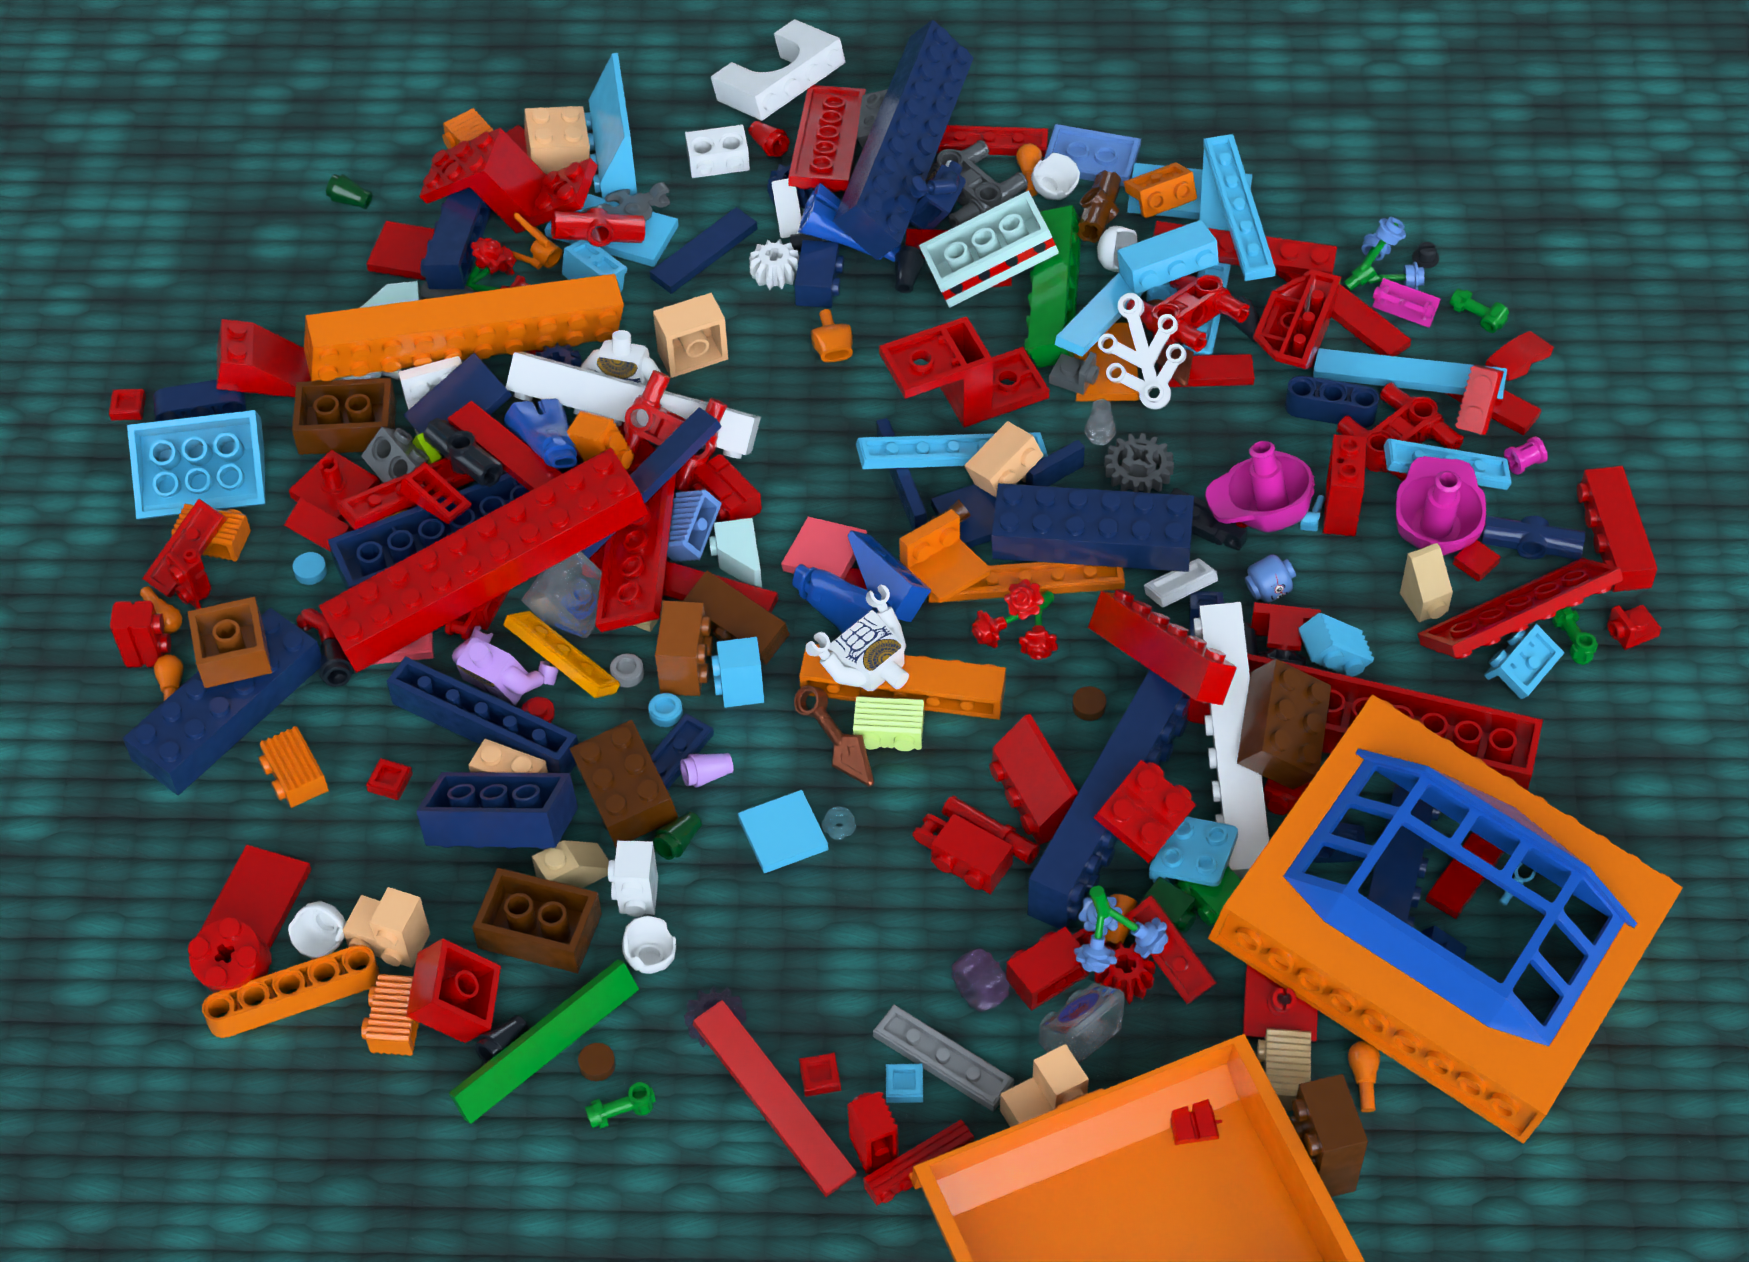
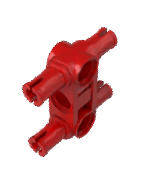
M1187 275L1170 282V286L1179 291L1158 305L1153 306L1143 301L1144 312L1140 318L1145 323L1146 328L1153 332L1154 339L1159 329V318L1165 314L1174 316L1178 322V329L1170 335L1165 345L1180 342L1199 352L1207 343V339H1205L1207 335L1204 332L1198 331L1197 328L1221 313L1235 319L1238 323H1242L1248 318L1250 313L1248 309L1250 307L1248 304L1232 297L1229 290L1223 287V281L1220 277L1204 275L1196 278ZM1129 300L1126 309L1131 310L1135 306V301ZM1170 319L1163 323V329L1165 330L1173 326V321Z
M653 370L643 394L635 398L633 405L628 408L625 414V423L623 425L625 435L623 438H625L627 446H630L629 449L632 450L634 458L643 440H648L660 446L686 420L661 407L660 400L671 377L656 370ZM710 398L705 411L720 423L728 405L715 398ZM640 409L645 410L648 414L649 420L646 426H641L637 422L636 415ZM718 432L705 443L706 448L702 454L696 452L677 471L676 489L680 491L690 490L692 485L691 473L704 463L707 464L709 457L715 452L716 442L719 437Z
M1392 382L1387 384L1380 394V399L1396 410L1391 416L1372 430H1367L1349 415L1341 419L1337 425V432L1339 434L1367 437L1365 467L1373 472H1390L1402 482L1406 480V473L1387 470L1384 444L1388 438L1419 444L1432 438L1445 448L1455 450L1460 448L1464 439L1461 434H1458L1444 422L1443 416L1437 412L1438 406L1434 400L1423 396L1410 397Z

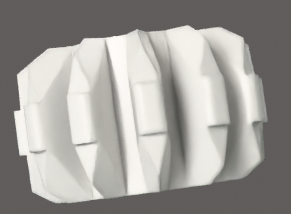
M767 239L765 246L757 244L755 251L751 252L749 258L752 278L756 279L758 286L767 284L769 290L773 286H779L783 289L785 283L793 285L800 257L798 251L794 250L791 243L783 245L781 239L776 243H771Z

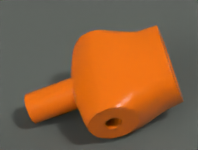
M822 310L819 313L822 326L811 330L813 348L820 354L821 360L824 362H837L850 358L853 355V339L850 325L834 324L831 310Z

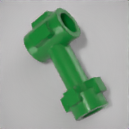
M1458 288L1454 292L1449 303L1454 307L1453 310L1459 313L1467 310L1481 317L1480 325L1487 332L1495 333L1498 328L1502 329L1507 322L1509 310L1505 305L1495 302L1489 308L1471 299L1473 293L1468 290L1463 291Z
M1565 607L1556 611L1557 614L1553 617L1552 622L1556 628L1560 627L1562 631L1565 630L1572 641L1570 655L1573 661L1582 665L1588 664L1592 661L1598 646L1596 638L1590 633L1581 632L1576 624L1580 617L1576 610L1572 611L1571 607Z
M638 1082L629 1088L628 1096L603 1105L600 1099L591 1101V1105L586 1106L585 1110L591 1128L599 1126L601 1129L609 1126L608 1118L631 1110L637 1115H647L652 1111L653 1103L656 1099L652 1087L649 1088L647 1084Z

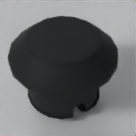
M1431 242L1419 244L1418 249L1412 254L1413 262H1417L1418 266L1423 268L1436 266L1439 262V255L1437 249H1435L1436 246Z

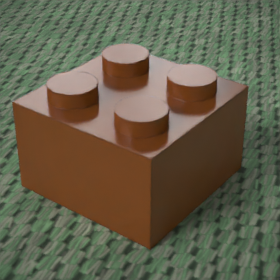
M255 597L187 611L196 665L204 688L272 673L263 620Z
M663 602L655 653L660 694L672 693L674 695L700 696L702 683H708L709 663H706L707 656H712L713 636H710L711 617L705 616L704 603Z

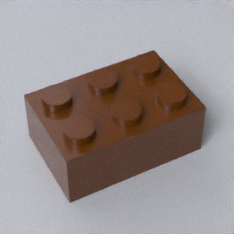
M391 378L297 382L292 432L298 454H326L330 450L336 453L364 452L381 427L395 430L397 401Z
M1274 659L1252 671L1237 764L1292 790L1312 781L1320 770L1331 685L1278 659Z
M632 719L569 748L615 848L617 847V840H634L678 818L672 799Z
M497 868L472 926L478 949L578 974L602 915L598 892Z
M1339 1074L1299 1084L1297 1097L1292 1101L1293 1116L1289 1117L1327 1191L1331 1197L1356 1191L1368 1139L1344 1075Z

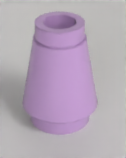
M729 753L689 754L686 759L680 761V770L685 785H693L697 788L733 773V762Z

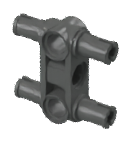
M978 140L962 151L954 149L941 151L928 173L927 178L941 164L945 165L949 160L957 162L962 167L960 175L965 178L966 183L956 201L963 207L949 215V224L952 228L1010 200L1028 188L1027 179L1020 172H1017L1002 183H996L975 165L980 160L989 156L988 146L982 140Z

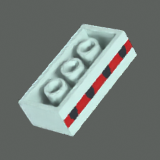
M1029 191L919 245L949 308L1059 253L1051 233Z

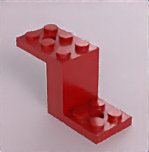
M498 128L489 133L484 132L469 141H462L450 149L438 151L432 158V166L428 175L423 180L424 185L419 197L428 204L470 187L517 234L526 229L514 218L515 213L520 214L529 224L536 227L551 221L554 211L575 212L582 209L598 165L589 158L579 163L574 162L561 170L551 171L546 175L502 128Z
M967 316L879 346V354L905 399L940 387L963 428L1049 398L1050 390L1024 347L991 357ZM918 359H923L924 361H927L929 363L926 365H917L914 363V361ZM1004 379H1009L1010 381H1014L1015 383L1012 385H1004L1001 383V381Z

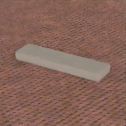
M896 1005L892 1006L873 1030L874 1038L912 1062L922 1064L925 1070L992 1112L1000 1104V1094L1011 1089L1014 1085L1012 1077Z

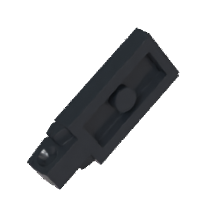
M1174 488L1173 491L1170 493L1175 495H1190L1177 488ZM1194 497L1192 533L1217 545L1224 543L1225 546L1240 551L1246 543L1247 530L1237 526L1236 523L1225 524L1219 522L1213 516L1208 503Z

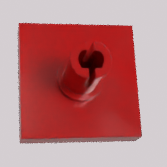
M330 450L289 489V494L293 500L298 502L302 498L344 522L346 519L338 511V501L378 486L380 481L375 475L335 451Z
M1246 964L1242 1034H1245L1246 1037L1265 1038L1267 1028L1311 1031V1042H1316L1318 1010L1298 998L1292 989L1281 987Z

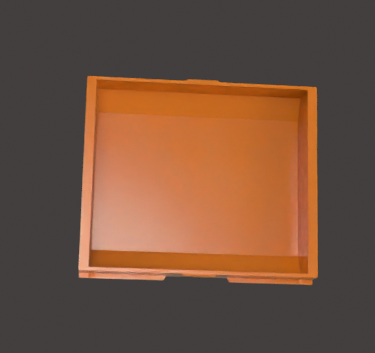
M1245 1034L1105 1090L1100 1088L1060 1104L1055 1110L913 1166V1172L909 1173L915 1190L922 1188L954 1262H1365ZM1209 1099L1215 1120L1223 1121L1217 1124L1219 1139L1175 1145L1170 1123L1172 1110L1188 1106L1191 1112L1194 1103Z

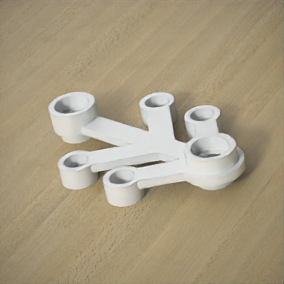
M1126 293L1118 301V310L1128 320L1136 351L1119 343L1112 334H1103L1098 340V346L1104 353L1114 354L1141 368L1144 380L1127 373L1126 369L1119 363L1109 365L1106 375L1113 383H1122L1139 392L1140 400L1147 408L1153 410L1161 409L1168 404L1171 398V389L1168 383L1178 365L1185 361L1187 356L1186 350L1180 344L1170 345L1166 350L1168 360L1158 376L1154 364L1170 335L1177 331L1178 322L1170 314L1162 315L1158 320L1159 329L1150 346H1148L1140 318L1144 312V302L1137 294ZM1128 300L1135 301V306L1131 310L1125 309V303ZM1166 320H1172L1173 326L1168 330L1163 329V323ZM1112 339L1113 346L1105 349L1103 347L1104 341ZM1175 349H1180L1182 352L1178 359L1171 358V353ZM1120 368L1122 371L1120 377L1112 378V371ZM1153 388L1160 390L1157 398H1150L1149 393Z

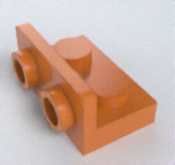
M1177 162L1124 181L1125 192L1139 200L1141 215L1145 218L1197 199L1193 172Z

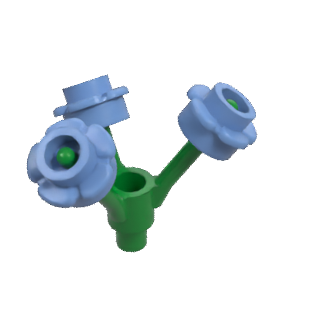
M1395 217L1380 219V226L1376 233L1364 236L1365 241L1361 247L1363 254L1366 256L1364 261L1351 272L1352 275L1343 283L1349 291H1352L1358 285L1363 286L1367 282L1370 284L1382 282V279L1385 278L1391 281H1403L1405 286L1418 290V286L1424 285V268L1418 267L1417 262L1404 265L1403 274L1377 275L1371 266L1374 260L1380 261L1384 258L1385 254L1391 252L1390 245H1396L1399 240L1406 237V233L1403 230L1405 226L1400 220Z

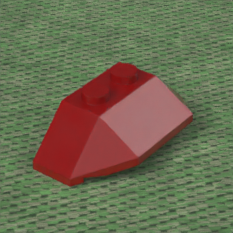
M1311 269L1305 272L1302 277L1293 279L1273 290L1255 330L1253 339L1275 361L1303 369L1311 368L1331 319L1341 277Z

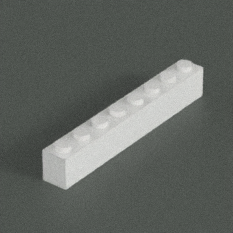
M514 352L506 384L507 390L515 392V398L532 401L533 397L539 399L556 398L562 406L574 408L573 413L576 415L580 411L594 413L614 419V423L617 426H621L622 421L625 422L626 411L633 405L635 398L642 395L646 388V385L525 352ZM668 391L664 392L660 400L661 407L685 419L692 415L699 407L705 411L708 404L705 401ZM726 408L720 421L722 427L717 431L719 437L716 447L724 449L723 455L741 459L742 454H751L761 417ZM640 409L636 415L637 422L641 426H646L649 420L647 412ZM704 444L700 449L705 450L706 444Z
M1241 602L1200 606L1199 618H1193L1195 637L1205 640L1207 642L1206 647L1225 653V659L1237 667L1223 706L1209 703L1210 715H1204L1206 736L1213 735L1214 748H1208L1210 769H1217L1218 781H1212L1213 801L1220 802L1222 814L1215 815L1216 822L1233 825L1238 829V838L1228 866L1240 879H1243L1268 844L1269 834L1262 775L1237 764L1250 674Z

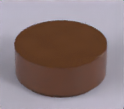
M1092 686L1078 689L1073 696V712L1082 720L1093 721L1099 719L1106 711L1105 694L1100 689Z
M603 1043L587 1045L578 1056L580 1072L588 1080H605L615 1070L614 1053L609 1046Z

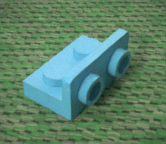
M1537 624L1524 631L1512 633L1507 639L1510 645L1505 650L1501 649L1489 660L1488 663L1491 667L1484 674L1488 680L1499 676L1520 699L1529 696L1564 654V651Z

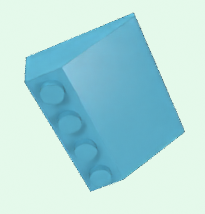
M612 53L588 100L590 112L584 113L587 130H593V133H588L590 151L595 150L596 152L590 154V158L598 165L596 171L599 174L594 175L593 178L595 193L601 192L602 198L622 189H629V195L631 196L637 193L618 53Z
M255 410L127 425L137 520L179 515L184 504L194 505L198 499L203 500L217 510L266 505L262 421Z

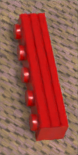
M961 1119L864 1177V1189L876 1206L882 1202L887 1203L902 1190L907 1191L913 1187L909 1177V1173L913 1172V1166L974 1142V1136Z

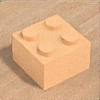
M583 106L525 108L524 133L527 155L545 174L566 168L574 162L579 163L589 159L590 144Z
M712 293L653 311L658 354L671 378L728 360L725 318Z

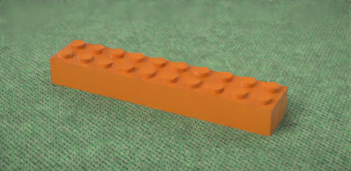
M608 274L305 315L304 352L311 381H331L338 377H361L368 373L381 371L394 372L398 369L418 367L459 356L461 360H466L473 353L479 359H486L494 355H513L514 352L536 349L543 351L545 345L552 348L555 347L557 342L560 346L569 344L570 346H578L586 342L611 340L612 334L619 331L624 303L616 275Z

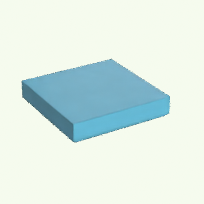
M802 790L738 813V820L764 874L828 850L827 840Z

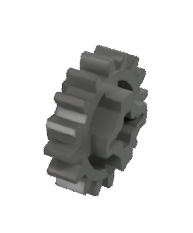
M1141 433L1139 439H1135L1132 434H1128V441L1125 442L1118 438L1116 439V447L1111 445L1108 447V455H1105L1104 462L1106 478H1111L1112 487L1120 484L1121 491L1130 489L1133 492L1144 491V493H1150L1151 489L1154 488L1160 492L1162 491V484H1169L1170 477L1173 475V453L1167 452L1166 443L1157 445V437L1155 436L1149 441L1146 440V436ZM1120 460H1122L1121 466L1118 464ZM1159 463L1160 468L1156 470V465Z

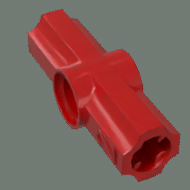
M592 208L586 213L554 211L551 219L552 239L587 240L596 247L606 246L610 242L642 243L645 238V218L638 215L608 214L602 208Z

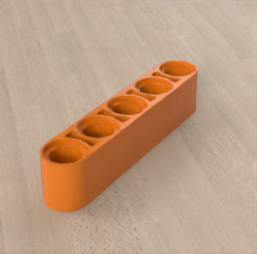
M355 945L251 980L241 987L213 993L204 1000L202 1013L213 1035L220 1038L231 1037L368 990L371 985H376L380 972L373 951L365 945ZM366 965V967L361 970H355L359 966ZM332 977L328 981L321 982L324 978ZM291 989H297L293 993L286 994ZM256 1001H262L258 1005L251 1006ZM227 1012L223 1017L216 1018L219 1014Z

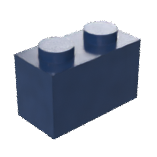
M802 241L795 280V301L797 306L832 308L834 296H839L841 279L837 278L838 273L843 274L844 255H839V243Z

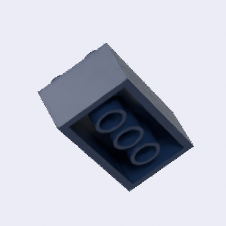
M441 772L416 812L426 846H441L444 848L453 846H472L474 848L505 847L508 849L537 847L539 849L556 848L575 815L578 804L570 773Z

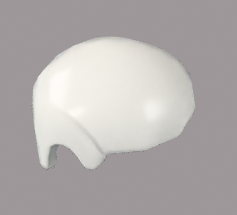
M1052 153L1045 160H1040L1036 164L1031 174V181L1035 190L1045 199L1062 200L1069 196L1077 186L1080 171L1077 164L1068 156Z
M1112 226L1104 231L1097 245L1098 260L1105 269L1119 272L1117 250L1138 243L1136 232L1122 226Z
M323 901L308 903L298 911L295 918L289 924L288 931L291 943L300 954L311 959L331 954L341 945L345 938L343 928L346 921L344 916L333 905Z
M652 916L635 918L625 928L622 940L624 958L634 970L641 973L652 974L665 970L674 961L676 937H672L667 929L666 922L660 918Z

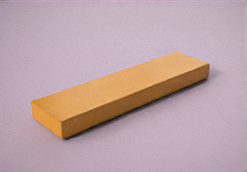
M525 611L507 615L503 624L507 629L592 697L599 698L617 693L620 686L618 680L532 612Z

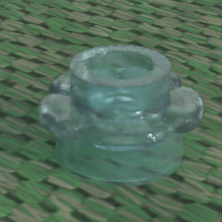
M833 807L826 813L825 819L822 821V829L825 833H829L832 839L841 840L845 836H851L856 829L855 817L845 807ZM841 823L842 826L838 827L836 824Z

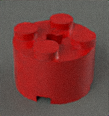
M232 917L210 923L188 945L189 963L194 976L213 993L221 990L235 989L251 980L266 976L272 962L271 952L266 942L247 924Z

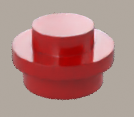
M544 697L531 698L521 708V710L549 723L552 722L555 716L553 703Z

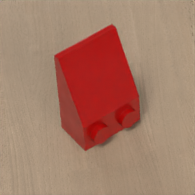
M221 319L217 343L216 389L295 397L296 383L311 381L303 347L253 322Z

